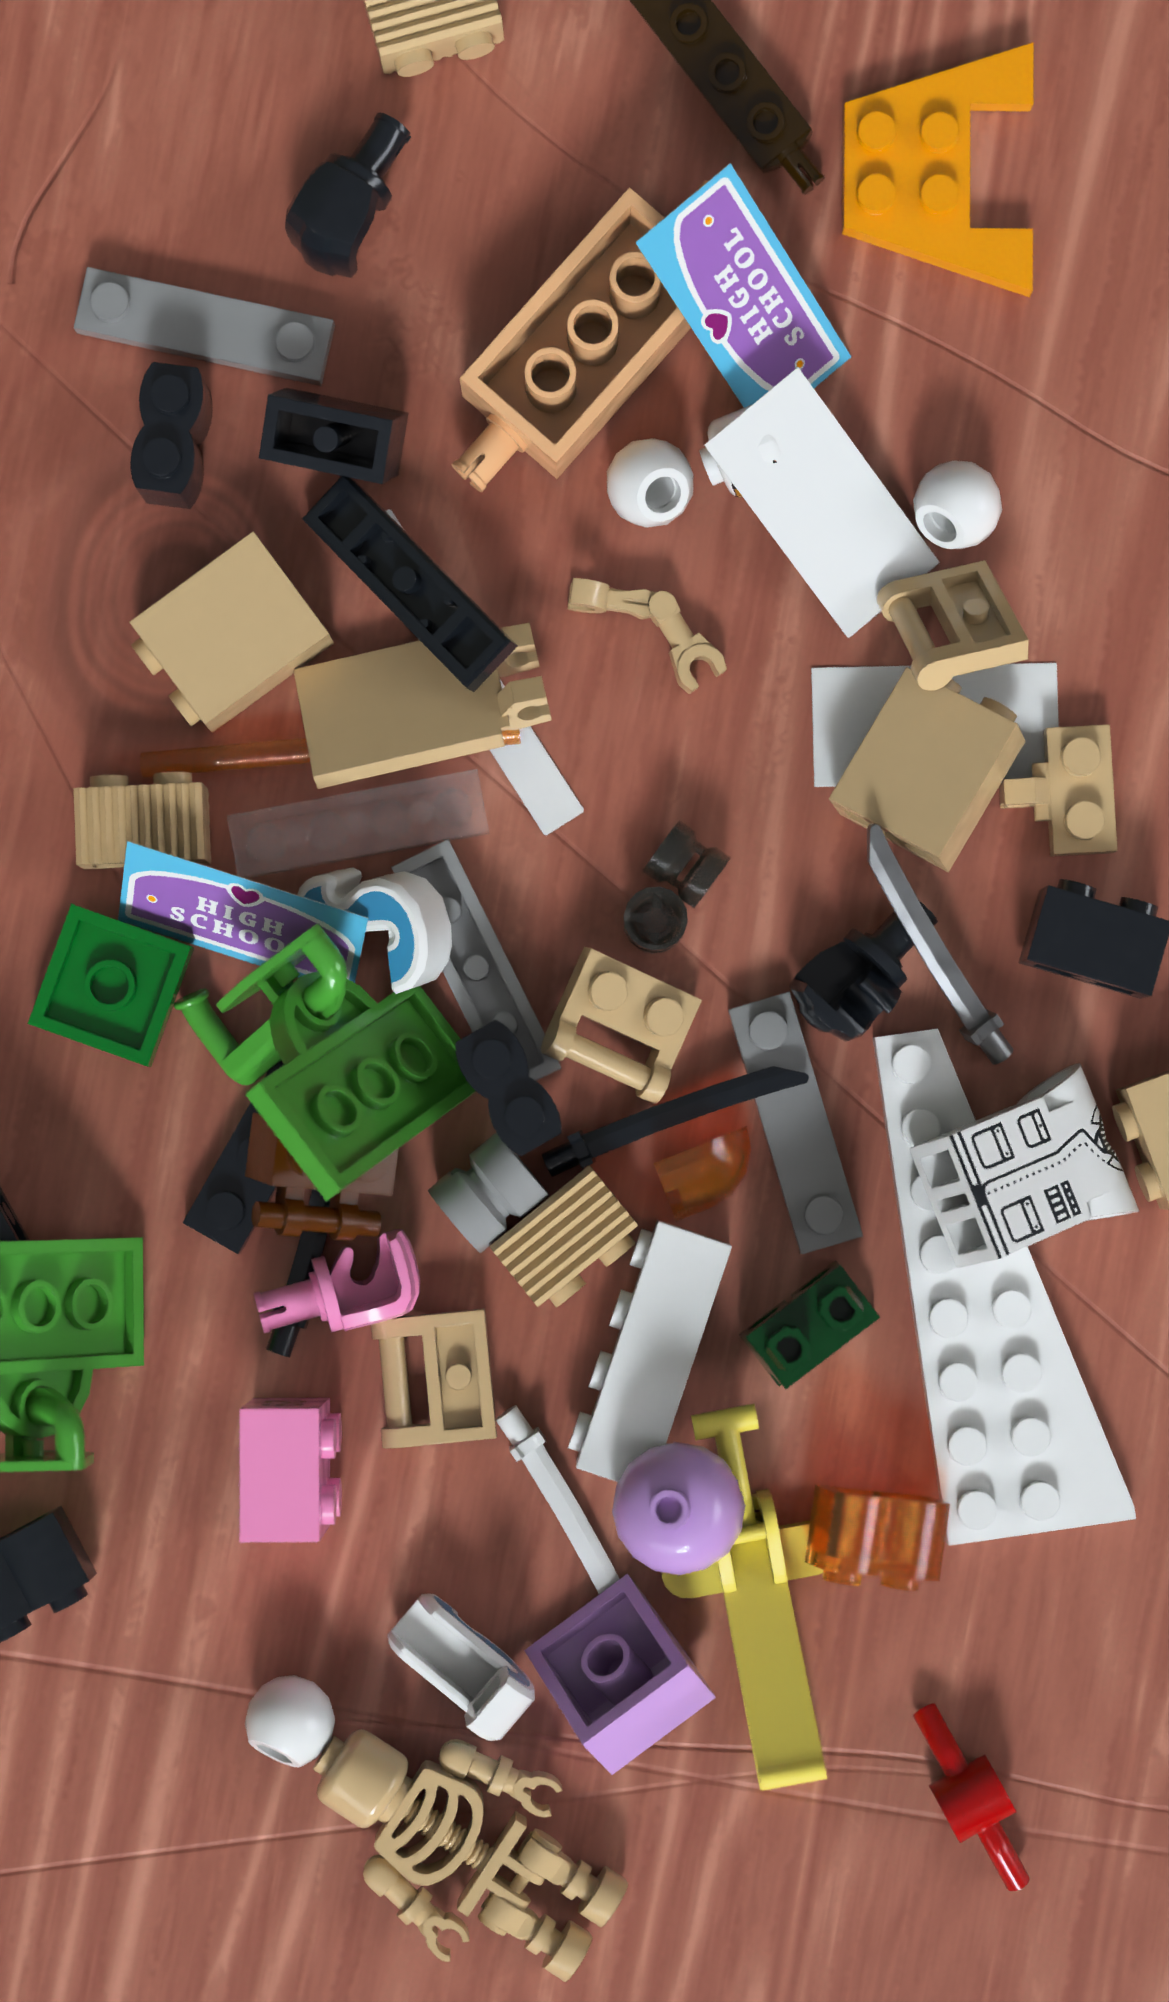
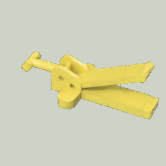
M755 1404L691 1415L695 1441L715 1437L718 1456L726 1461L733 1471V1475L738 1480L740 1492L742 1491L745 1502L742 1531L729 1553L707 1569L683 1575L661 1572L663 1582L673 1595L680 1598H696L723 1593L760 1790L764 1791L827 1779L788 1580L815 1576L828 1571L835 1564L838 1557V1542L834 1533L825 1524L818 1521H803L778 1526L774 1502L769 1489L756 1491V1494H751L740 1432L759 1429Z

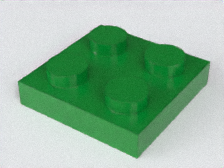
M71 904L27 1024L151 1067L194 947Z

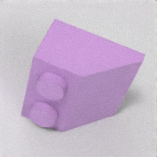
M628 1574L524 1650L582 1745L611 1775L716 1698L686 1651Z

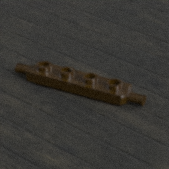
M629 0L763 173L779 169L783 166L802 190L803 195L808 194L814 189L800 171V168L804 169L816 186L825 179V176L819 172L802 150L813 134L811 127L712 0Z

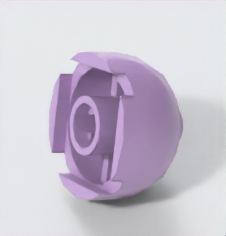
M673 1442L649 1448L629 1463L616 1485L612 1512L618 1537L633 1558L654 1571L683 1575L707 1569L729 1553L742 1531L745 1502L742 1491L740 1492L738 1480L724 1459L703 1446Z

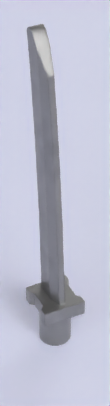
M869 824L867 828V862L925 965L964 1024L959 1030L965 1040L976 1046L979 1045L992 1064L1003 1062L1013 1053V1048L999 1030L1004 1025L1003 1021L996 1013L983 1006L953 960L897 862L881 827L876 824Z

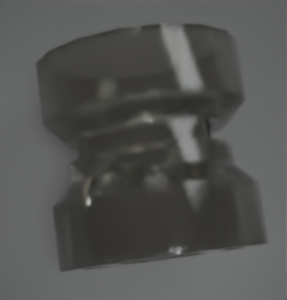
M679 821L661 843L642 872L657 883L668 882L677 889L678 898L694 909L728 864L731 857L717 847L706 848L696 840L695 831ZM696 853L699 854V859L685 878L681 880L679 878L680 874Z
M660 886L647 887L635 893L627 903L623 917L624 932L629 942L638 950L649 954L664 953L674 948L682 939L688 923L687 909L682 899L672 890Z

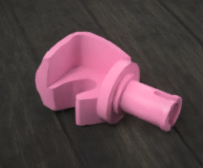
M403 1229L385 1232L377 1239L376 1261L372 1267L371 1274L363 1281H356L350 1277L354 1251L350 1246H344L335 1259L330 1272L325 1257L320 1256L311 1259L314 1271L308 1273L310 1279L262 1293H253L258 1312L284 1306L280 1309L259 1314L264 1334L276 1328L319 1316L322 1322L328 1321L331 1333L342 1329L347 1331L400 1317L413 1310L420 1294V1275L411 1242Z

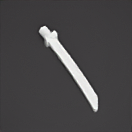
M515 1405L496 1418V1422L512 1444L509 1446V1451L516 1462L520 1459L524 1462L562 1525L598 1594H601L617 1582L619 1577L578 1501L543 1444L546 1442L545 1436L539 1427L534 1430L531 1428Z

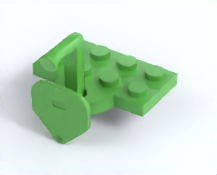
M316 924L246 976L216 1004L221 1013H225L260 990L271 1001L273 1007L270 1019L243 1043L239 1044L212 1008L207 999L210 995L208 989H200L180 998L174 1003V1008L182 1011L194 1033L226 1075L241 1085H250L256 1082L281 1060L283 1061L284 1066L257 1083L245 1095L324 1199L328 1201L474 1094L476 1090L464 1077L457 1061L455 1045L457 1041L461 1040L422 987L418 986L398 994L393 992L377 1003L360 985L347 979L348 972L343 956L320 924ZM307 957L317 971L297 978L300 973L295 966Z
M143 1238L0 1241V1431L5 1434V1453H0V1472L86 1469L94 1463V1452H85V1433L80 1412L90 1394L93 1369L144 1366ZM55 1434V1450H44V1440L40 1439Z

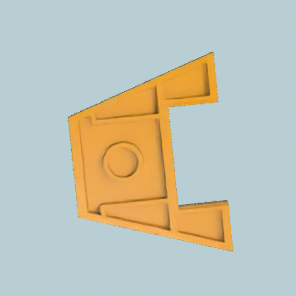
M1034 42L844 103L842 130L843 235L1026 297L1031 296L1033 292V228H970V111H1031L1033 106Z

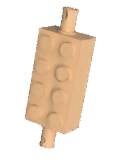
M704 180V181L699 185V189H700L704 184H706L708 181ZM630 187L459 378L462 397L486 417L489 425L462 456L451 465L464 480L469 477L472 480L470 485L480 492H483L487 483L516 451L521 453L525 451L558 479L691 329L635 243L664 217Z

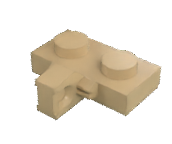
M1110 725L1046 728L1043 731L1045 762L1033 763L1031 765L1032 778L1003 779L999 786L1000 809L1034 807L1035 821H1048L1050 857L1115 853L1117 851Z

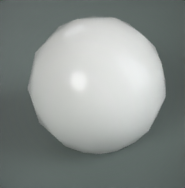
M654 438L632 441L616 453L607 470V494L611 505L621 518L646 528L668 525L684 512L693 496V472L689 461L682 451L667 441Z
M950 461L934 467L920 481L913 498L915 518L920 531L933 544L947 549H964L980 544L994 531L1002 513L1000 490L991 473L968 461Z
M295 1675L276 1677L262 1685L249 1702L245 1720L248 1742L262 1754L280 1763L292 1767H301L316 1759L329 1744L332 1738L335 1716L329 1697L313 1681Z

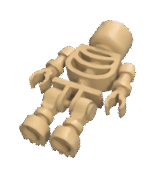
M364 1729L356 1730L344 1742L333 1736L313 1767L314 1771L322 1775L317 1787L318 1799L358 1827H370L377 1820L383 1823L376 1833L374 1848L379 1855H374L367 1860L364 1865L363 1877L366 1884L379 1897L385 1895L400 1909L397 1917L406 1925L411 1922L417 1925L419 1931L426 1938L427 1946L431 1952L440 1960L450 1962V1948H445L438 1942L437 1927L442 1931L445 1929L455 1930L460 1934L463 1942H469L468 1927L458 1916L450 1912H444L430 1903L432 1895L423 1886H429L445 1879L466 1860L465 1863L467 1865L471 1864V1867L473 1869L477 1868V1870L457 1899V1910L468 1917L487 1888L491 1892L481 1905L483 1910L477 1916L478 1919L486 1927L499 1935L505 1936L506 1933H509L520 1940H526L524 1947L533 1954L537 1955L540 1951L547 1954L543 1959L542 1967L562 1981L567 1982L576 1972L587 1954L592 1942V1936L590 1932L571 1920L567 1922L562 1932L555 1929L556 1921L546 1914L539 1918L534 1911L527 1907L531 1900L523 1892V1889L529 1881L541 1886L545 1879L553 1884L561 1885V1894L570 1900H573L576 1896L582 1899L578 1907V1913L601 1928L608 1922L619 1906L627 1890L628 1882L624 1877L607 1866L603 1867L596 1878L590 1874L592 1870L590 1865L581 1859L575 1864L570 1857L561 1851L563 1847L557 1840L537 1828L533 1832H529L518 1851H515L513 1847L527 1827L526 1817L517 1811L514 1812L493 1846L489 1848V1843L484 1844L483 1839L478 1840L483 1820V1794L479 1786L471 1778L487 1784L486 1791L498 1797L502 1791L510 1794L511 1797L520 1801L527 1811L540 1817L552 1816L549 1804L542 1805L535 1802L531 1797V1790L526 1787L534 1790L539 1785H548L558 1793L563 1791L559 1779L544 1771L529 1772L518 1770L512 1767L513 1760L501 1755L497 1761L476 1752V1746L458 1739L449 1740L444 1743L439 1754L440 1764L425 1760L414 1777L410 1779L406 1776L408 1770L407 1758L369 1731ZM438 1786L443 1787L448 1792L447 1802L441 1814H439L437 1809L433 1811L432 1807ZM422 1789H425L422 1799L419 1798L416 1800V1797L418 1796L420 1791ZM459 1795L464 1796L472 1808V1817L467 1829H461V1825H456L454 1821L458 1809ZM404 1819V1824L397 1828L399 1823ZM421 1831V1835H426L415 1845L409 1848L402 1847L417 1832ZM438 1846H443L445 1851L449 1850V1854L439 1861L431 1864L420 1863L429 1857ZM502 1864L517 1873L512 1882L497 1874ZM407 1880L414 1884L422 1885V1887L416 1889Z

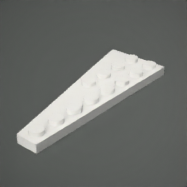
M938 1028L872 1038L946 1543L951 1546L1136 1519L1134 1504L1028 1247L998 1260L957 1268L909 1150L913 1146L976 1121Z

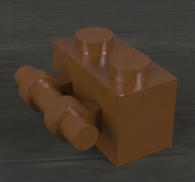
M253 1112L245 1177L271 1186H277L275 1203L262 1201L254 1203L251 1214L253 1226L273 1228L277 1235L299 1237L302 1231L329 1233L332 1240L353 1241L357 1235L378 1236L381 1229V1215L378 1211L359 1210L357 1205L359 1193L393 1196L398 1149L330 1198L329 1207L305 1205L303 1201L304 1190L318 1189L260 1113Z

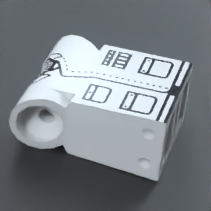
M1080 1063L1069 1066L1043 1081L1020 1099L1016 1105L909 1148L957 1268L1001 1259L1084 1221L1139 1212L1120 1161L1106 1140L1100 1111Z

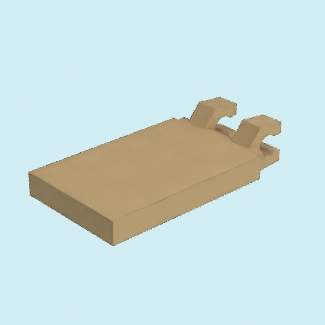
M530 623L501 628L518 646L475 692L467 689L420 640L293 669L312 774L317 788L321 789L504 747L502 731L518 730L551 721L542 676L510 681L503 689L499 678L540 667Z

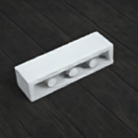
M657 1220L653 1232L641 1229L629 1264L640 1268L633 1293L621 1289L609 1326L620 1330L613 1353L610 1354L604 1351L599 1353L588 1386L599 1390L592 1415L580 1411L568 1445L569 1449L579 1452L576 1468L618 1482L630 1462L649 1448L666 1444L732 1248L730 1244Z

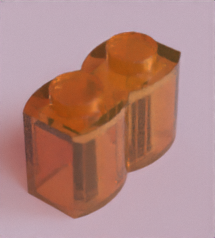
M815 1485L805 1563L822 1569V1579L836 1584L860 1586L862 1575L881 1576L880 1585L899 1590L918 1591L920 1580L940 1581L950 1503L916 1494Z

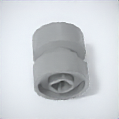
M497 1133L492 1135L469 1155L470 1170L464 1171L455 1168L428 1189V1192L438 1206L479 1253H482L507 1231L505 1219L511 1214L523 1218L549 1196L537 1178L516 1153L504 1144Z

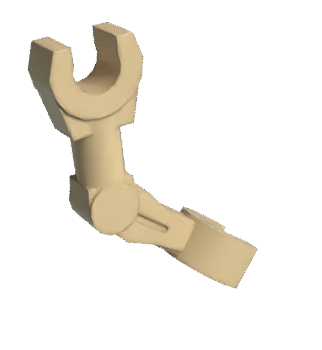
M573 578L570 584L568 610L585 613H604L606 610L627 613L641 620L650 618L657 627H660L673 648L670 650L669 656L677 683L688 694L694 692L699 687L690 672V665L693 661L703 660L707 662L716 677L727 670L724 656L700 633L693 635L680 614L681 610L671 593L667 591L653 592L647 589L631 591L613 589L603 582Z

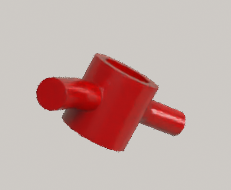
M932 1703L921 1708L913 1714V1717L945 1774L943 1778L933 1782L929 1787L959 1843L977 1834L1006 1889L1009 1891L1022 1889L1028 1884L1030 1878L1000 1823L1001 1820L1016 1813V1810L985 1754L967 1763L936 1704Z

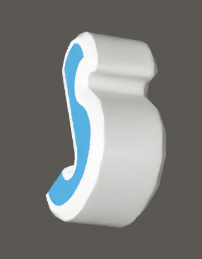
M347 868L314 876L306 880L299 888L298 896L367 917L366 931L388 930L389 942L387 952L391 985L395 994L436 980L449 961L452 948L450 920L443 897L426 878L403 871L365 880L360 883L362 878L361 871L355 868Z
M421 1594L388 1633V1643L398 1657L466 1712L464 1715L466 1727L488 1741L501 1740L535 1700L534 1685L524 1671L498 1646L467 1625L458 1616V1612L434 1594Z

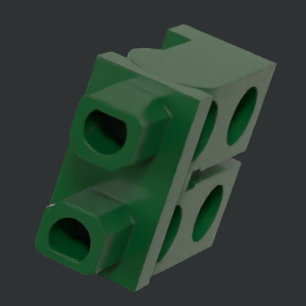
M834 1261L792 1293L793 1299L786 1302L783 1300L739 1334L779 1387L783 1385L785 1389H788L881 1318L837 1261Z

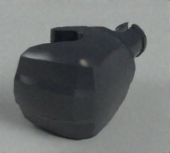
M377 113L374 117V122L352 156L330 154L325 162L319 164L311 172L287 208L285 220L287 236L291 243L302 253L305 262L318 272L330 276L340 275L352 278L358 270L357 252L374 220L375 210H385L392 199V194L385 185L383 177L403 146L411 139L409 130L393 117L385 113Z
M920 902L933 926H935L938 922L937 918ZM895 912L872 935L867 932L863 934L852 928L843 938V942L820 952L796 974L789 987L799 1004L800 1013L808 1024L820 1032H829L846 1042L862 1036L882 1011L889 1014L893 1010L902 993L899 988L907 981V977L901 969L903 966L900 960L914 946Z

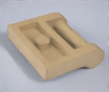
M985 560L896 580L882 587L877 595L878 606L883 616L888 621L895 623L913 659L911 665L912 674L918 685L924 690L933 691L943 688L954 676L1028 659L1029 640ZM931 605L951 644L935 647L917 612V608Z
M584 947L545 1033L541 1052L558 1061H562L567 1057L635 1088L637 1097L656 1104L661 1100L668 1088L671 1069L702 1000L592 948ZM581 1016L651 1047L652 1050L645 1065L576 1034V1027Z
M485 1308L400 1316L371 1325L372 1339H379L387 1427L381 1428L382 1448H402L497 1438ZM422 1335L430 1423L412 1424L404 1337Z

